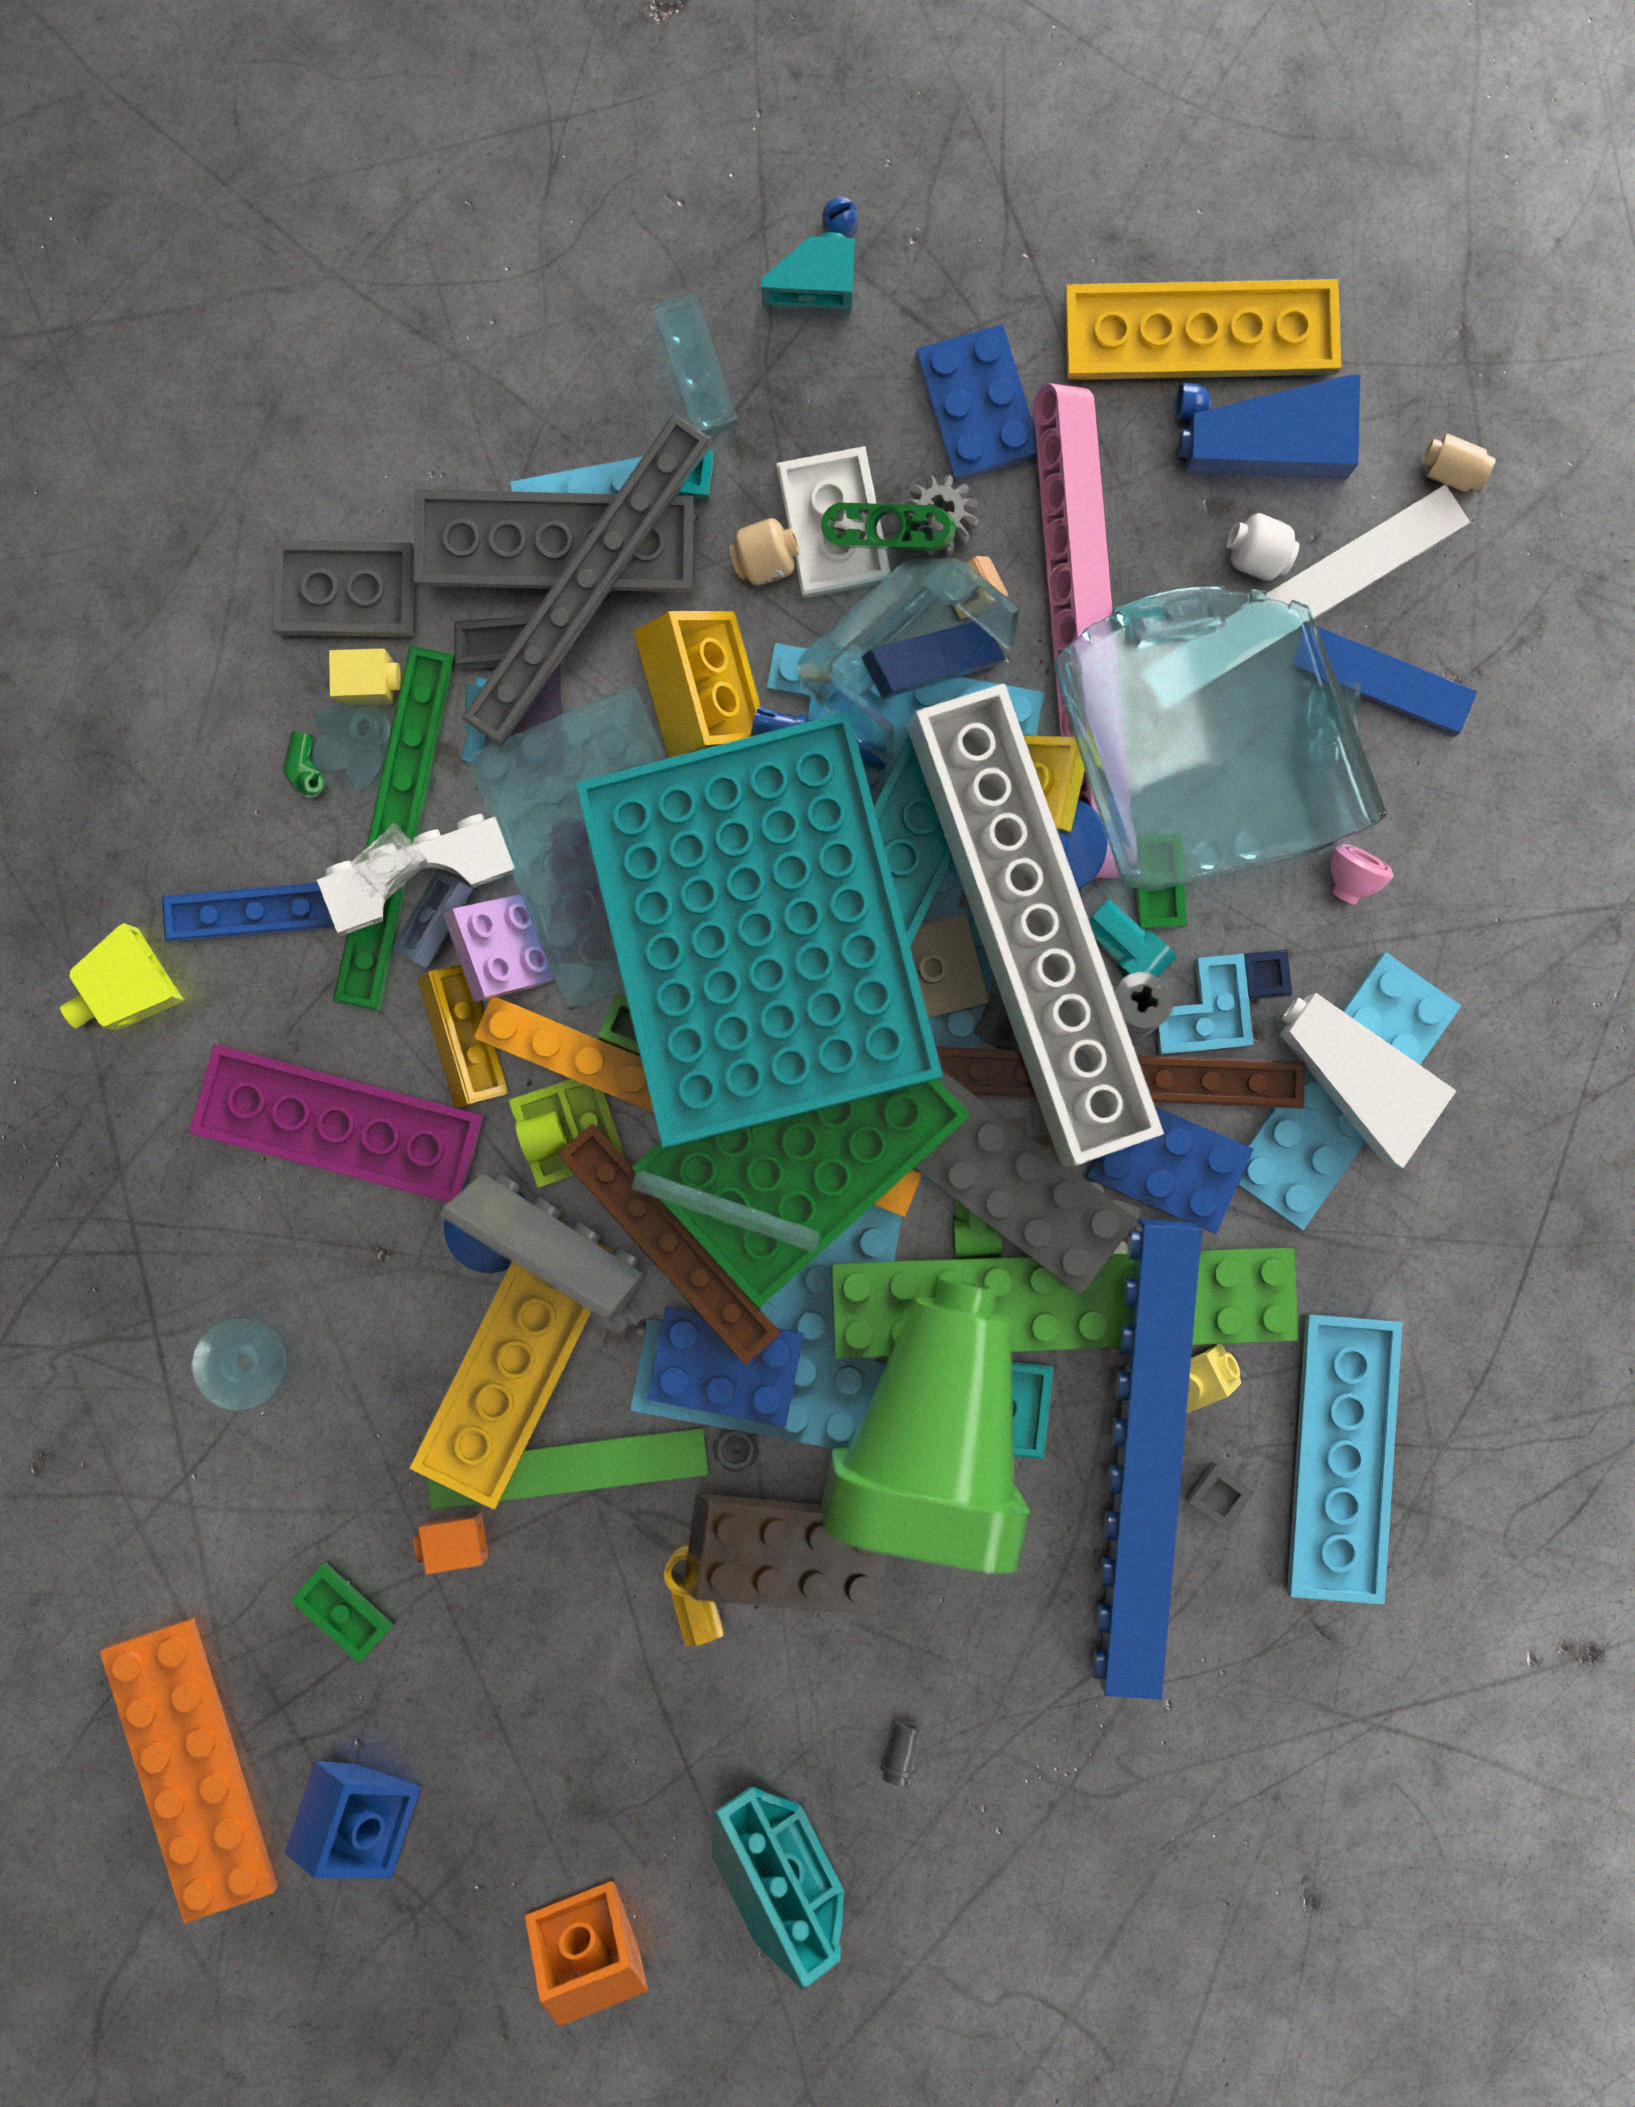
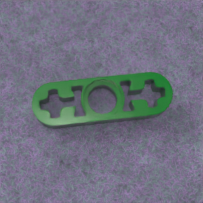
M836 503L824 512L821 520V529L825 538L843 548L939 551L949 546L956 532L952 516L940 507L933 505ZM844 514H846L848 519L856 523H865L866 532L861 529H846L844 537H842V533L835 530L834 525L835 522H841ZM886 514H895L900 523L898 533L889 540L881 539L877 533L878 521ZM913 514L911 522L916 525L931 524L932 517L935 516L936 521L943 525L942 532H936L933 540L930 541L928 534L922 531H911L909 515ZM910 534H911L912 540H911V541H907L908 538H909V536H910Z

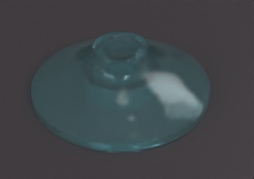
M248 1317L228 1318L212 1325L199 1338L192 1355V1374L201 1394L217 1407L231 1411L253 1409L268 1401L279 1389L286 1371V1355L279 1337L266 1324ZM240 1354H245L250 1358L251 1365L247 1371L240 1370L236 1365V1359Z

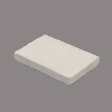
M865 446L776 463L788 529H793L800 547V554L794 556L802 599L891 582L886 549L843 548L828 541L821 529L823 514L833 504H877ZM844 514L841 522H835L834 529L841 532L842 537H844L846 529H861L866 532L865 523H856L848 519L846 514ZM879 520L877 524V533L879 537L884 540L881 523Z

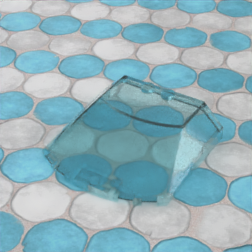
M1225 586L1169 590L1128 603L1118 608L1113 615L1098 623L1094 622L1084 629L1083 633L1068 647L1066 646L1054 661V668L1084 769L1124 886L1155 891L1317 852L1377 825L1386 817L1387 810L1309 605L1293 599L1287 604L1267 598L1266 591L1252 589L1249 594L1226 592Z

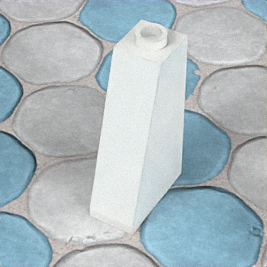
M1314 993L1305 997L1304 1000L1297 997L1282 1017V1020L1287 1025L1280 1033V1036L1301 1062H1305V1067L1380 1160L1391 1169L1404 1168L1456 1090L1319 994Z

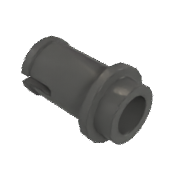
M899 1721L893 1722V1732L887 1760L880 1765V1769L884 1771L882 1779L885 1782L909 1787L911 1779L917 1777V1771L913 1768L920 1736L923 1732V1729L919 1726Z

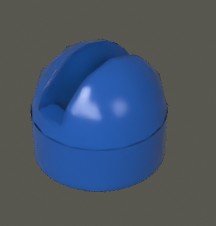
M844 197L832 198L826 204L822 212V225L825 232L840 233L846 238L855 232L858 225V211L850 199ZM843 209L847 210L830 220L829 216Z
M1180 383L1175 409L1177 420L1191 421L1194 413L1209 410L1211 405L1210 394L1203 386L1194 383Z

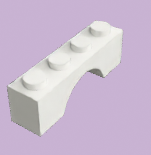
M482 814L470 816L457 822L458 830L440 835L438 829L428 831L412 839L414 845L397 851L395 845H390L369 853L370 861L352 867L350 861H345L324 869L326 877L318 879L317 882L338 936L340 937L382 922L384 904L390 889L401 877L412 871L425 868L444 870L455 875L471 888H476L512 875L515 868L496 818L492 817L484 820Z

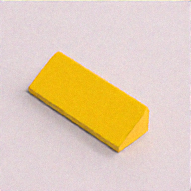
M461 964L428 971L419 977L418 985L454 1107L460 1109L509 1094L496 1048L474 1039L485 1011L482 1001H474Z

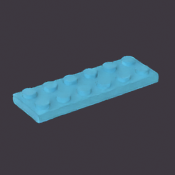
M1385 952L1380 955L1342 1011L1420 1065L1461 1005ZM1306 1067L1304 1108H1272L1247 1144V1146L1254 1148L1238 1184V1187L1298 1230L1306 1228L1366 1142Z
M1305 1314L1287 1594L1290 1597L1385 1605L1403 1322Z

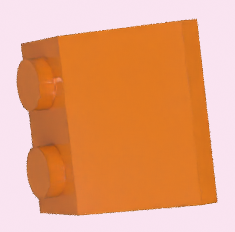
M613 1881L525 1915L540 2003L559 2027L648 1992L640 1950Z

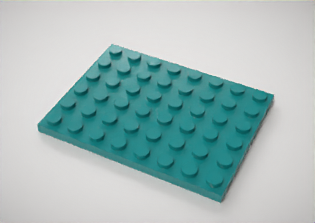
M850 711L576 782L662 1148L668 1149L943 1079Z

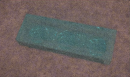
M691 293L653 305L690 424L706 435L738 426L734 406L697 293Z

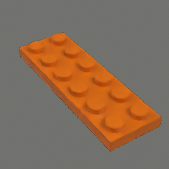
M191 1618L100 1650L183 1923L273 1894L277 1890L278 1884L195 1619Z

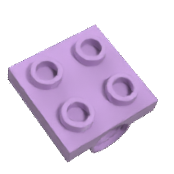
M526 893L453 908L443 914L475 1002L546 985L557 979Z

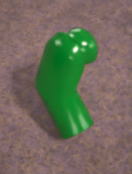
M292 731L283 772L300 795L306 798H313L318 796L325 786L323 776L309 759L314 736Z

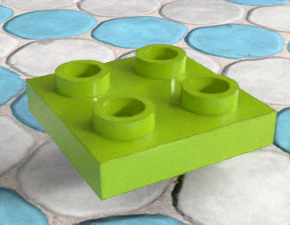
M569 1079L509 1100L516 1121L515 1127L519 1143L527 1162L531 1166L538 1188L575 1176L559 1158L558 1153L592 1123L595 1124L625 1159L627 1158L606 1093Z

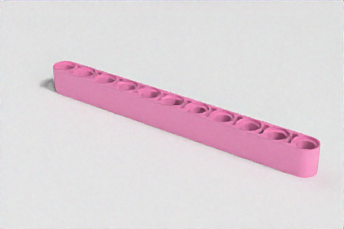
M1046 383L1039 388L1035 396L1034 423L1061 737H1082L1091 742L1078 800L1090 805L1099 814L1107 833L1106 857L1095 878H1123L1128 875L1133 864V846L1095 402L1093 394L1086 388Z

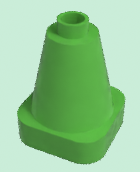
M940 1277L936 1299L918 1298L915 1300L850 1448L843 1447L832 1450L821 1502L824 1531L832 1538L871 1551L980 1572L1012 1573L1017 1571L1029 1508L1018 1488L1014 1485L1011 1319L1005 1315L993 1312L996 1288L964 1279Z

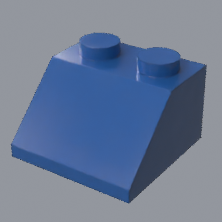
M315 1761L285 1854L313 1878L391 1879L421 1787L415 1783L354 1763Z

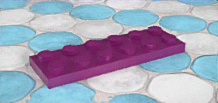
M214 1044L189 1134L449 1203L465 1188L484 1115Z

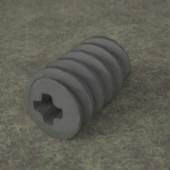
M1142 972L1129 974L1113 988L1132 1045H1136L1164 1023L1173 1010L1167 988L1160 979L1151 974Z

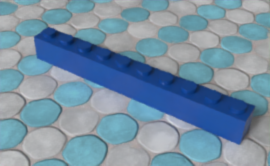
M1138 1219L1137 1230H1130L1128 1235L1127 1256L1128 1259H1134L1133 1278L1125 1279L1123 1302L1124 1306H1130L1129 1325L1122 1324L1119 1339L1120 1353H1126L1125 1372L1118 1371L1115 1389L1116 1399L1122 1400L1121 1418H1114L1112 1424V1446L1118 1447L1117 1465H1110L1108 1471V1492L1114 1494L1113 1511H1106L1104 1518L1105 1540H1110L1109 1558L1102 1557L1100 1566L1101 1586L1107 1587L1105 1604H1098L1096 1629L1098 1633H1103L1101 1650H1094L1092 1661L1093 1678L1099 1679L1105 1696L1162 1700L1202 1229L1196 1224L1189 1222Z

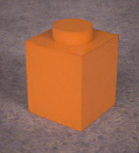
M482 1512L426 1520L418 1527L419 1534L414 1535L415 1557L418 1563L424 1562L426 1575L481 1566L489 1558Z

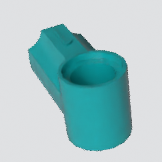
M1110 898L1089 919L1096 943L1116 961L1115 966L1124 977L1129 974L1142 972L1158 978L1176 959L1175 953L1163 940L1149 930L1144 931Z

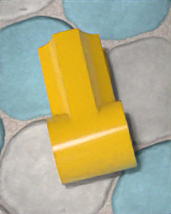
M689 1546L675 1550L669 1557L664 1570V1581L671 1592L685 1647L712 1642L725 1635L717 1603L695 1600L683 1589L684 1581L680 1580L674 1572V1565L677 1562L687 1560Z

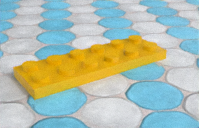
M1338 279L1066 284L1064 294L1067 380L1337 375L1341 369Z
M599 1242L597 1243L598 1246L611 1254L615 1251ZM512 1261L409 1469L495 1510L592 1311Z

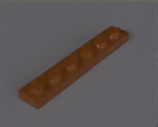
M594 1123L558 1153L559 1158L745 1367L781 1335L776 1326L632 1169L630 1163Z

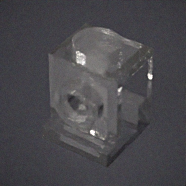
M393 823L384 834L352 861L353 867L357 870L352 879L370 898L378 893L386 901L427 865V858L402 830ZM385 855L392 857L395 861L394 868L389 872L380 871L376 866L377 860Z

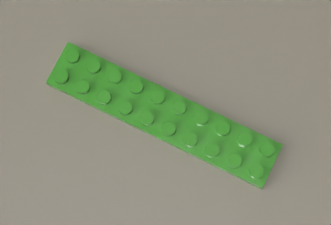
M1294 1247L1200 1250L1192 1345L1298 1341ZM1113 1253L1081 1295L1030 1256L831 1263L834 1358L890 1357L915 1300L918 1298L936 1299L940 1277L969 1280L997 1289L993 1312L1005 1315L1011 1319V1352L1120 1348L1122 1324L1129 1325L1130 1306H1124L1123 1302L1124 1283L1126 1278H1133L1134 1259H1128L1127 1253Z

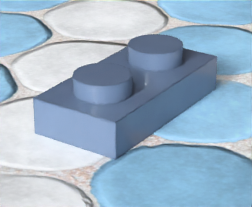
M437 869L391 949L427 969L432 959L441 951L444 938L449 931L443 914L453 908L466 906L467 899L473 888Z

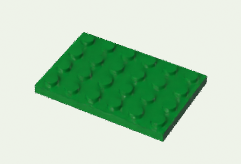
M939 1080L668 1149L662 1148L660 1141L632 1169L760 1309L971 1115Z

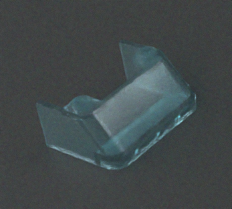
M914 558L903 562L808 648L798 660L797 675L801 688L831 715L850 711L856 737L886 764L893 759V724L862 698L872 688L874 682L862 662L861 656L872 648L887 645L934 600L947 605H957L1008 650L1015 644L1019 608L962 560L953 558Z

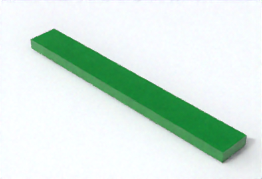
M409 646L362 864L370 861L369 853L380 848L395 845L396 850L399 851L413 846L412 839L419 835L455 668L454 654ZM410 873L401 877L390 889L384 904L382 922L347 934L333 1002L381 1011L394 951L391 948L396 941Z

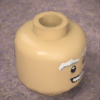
M768 518L741 528L735 535V543L729 546L731 559L740 579L747 578L756 586L789 576L794 570V556L800 554L799 543L793 529L784 530L782 525L774 518Z

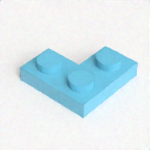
M1244 954L1195 959L1199 1004L1174 1006L1169 1018L1156 1028L1159 1055L1253 1046Z

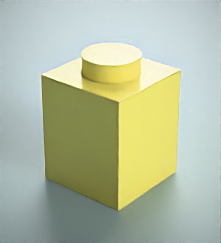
M385 649L329 650L330 696L339 706L394 704V690H400L401 672L399 663H393L392 657Z

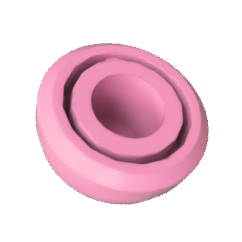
M1342 844L1336 846L1333 851L1330 867L1331 875L1336 885L1332 893L1348 903L1356 905L1360 898L1372 896L1380 892L1394 877L1392 869L1386 863L1359 848Z

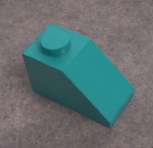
M827 232L820 236H809L762 277V305L852 310L855 238H846L843 234L836 232Z

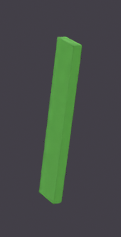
M704 1427L525 1449L500 1501L709 1475ZM427 1478L430 1510L481 1504Z

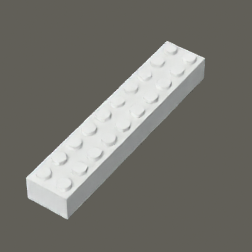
M1005 683L916 711L907 722L906 727L1062 1167L1078 1165L1164 1134Z

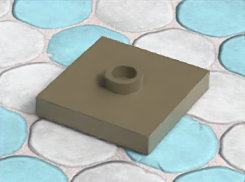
M963 913L921 924L910 949L928 1019L988 1004L989 1000L967 914Z

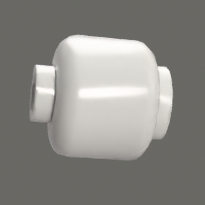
M1257 513L1250 516L1244 524L1237 522L1234 525L1227 540V548L1232 549L1231 562L1236 570L1262 581H1271L1278 575L1285 576L1292 568L1298 555L1299 543L1295 541V533L1290 525L1265 514Z

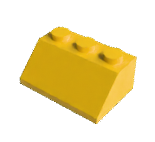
M668 611L634 631L668 758L752 736L751 729L758 706L761 707L735 611Z

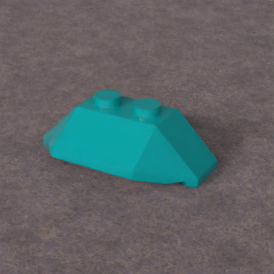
M754 1787L747 1788L712 1813V1858L755 1944L799 1988L805 1989L840 1961L841 1946H838L842 1929L844 1889L802 1806L781 1797L765 1793Z

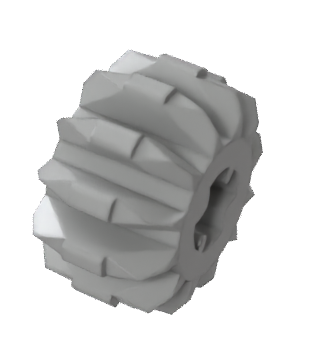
M932 475L926 478V489L914 484L910 489L912 499L904 500L902 504L933 505L945 510L952 516L955 522L956 532L953 540L959 544L966 545L970 538L967 530H975L978 519L971 515L977 510V500L965 499L969 491L967 484L960 485L954 490L952 488L953 477L951 475H947L944 478L943 485L939 486ZM910 514V515H909L910 522H911V519H912L913 514ZM935 516L932 517L931 524L916 525L911 522V531H922L928 534L930 541L933 540L936 532H942L943 525L936 521ZM954 541L943 549L946 554L949 555L953 552ZM927 551V553H929V554H933V553L935 552V551Z

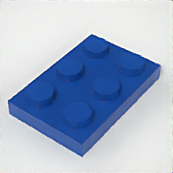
M1003 324L916 349V359L953 482L1037 459L1035 427Z
M1155 1107L1164 1134L1095 1158L1087 1176L1088 1180L1097 1182L1102 1186L1180 1220L1194 1223L1201 1229L1217 1235L1254 1148Z
M666 1306L647 1400L786 1427L804 1333L777 1328L781 1335L745 1367L697 1312Z

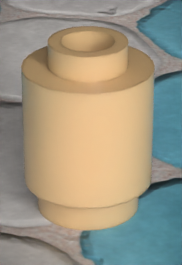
M1445 433L1440 441L1432 439L1424 454L1421 465L1428 467L1426 477L1465 493L1469 490L1480 493L1491 474L1495 458L1486 455L1487 449Z

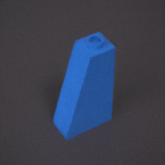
M1350 374L1194 413L1187 429H1181L1179 436V457H1186L1185 473L1348 479L1358 466L1360 374Z

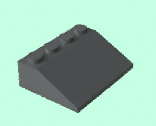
M499 1172L494 1179L482 1173L451 1200L439 1214L612 1323L616 1322L645 1276L636 1270L641 1262L640 1260L619 1247L615 1249L613 1254L609 1253L597 1245L601 1238L600 1235L579 1222L576 1223L573 1229L557 1220L561 1214L560 1210L539 1197L531 1204L517 1195L522 1186Z

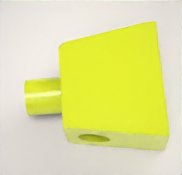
M123 923L70 970L69 977L80 994L61 1005L60 1010L64 1018L74 1029L81 1027L95 1017L103 1028L115 1031L178 1005L184 999L139 929Z

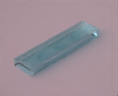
M640 1171V1173L636 1174L631 1188L813 1252L817 1251L822 1236L820 1231L646 1171Z

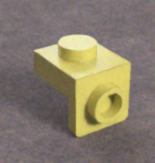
M1222 1344L1212 1345L1205 1353L1191 1358L1186 1414L1229 1397L1241 1384L1237 1361L1230 1353L1226 1352Z

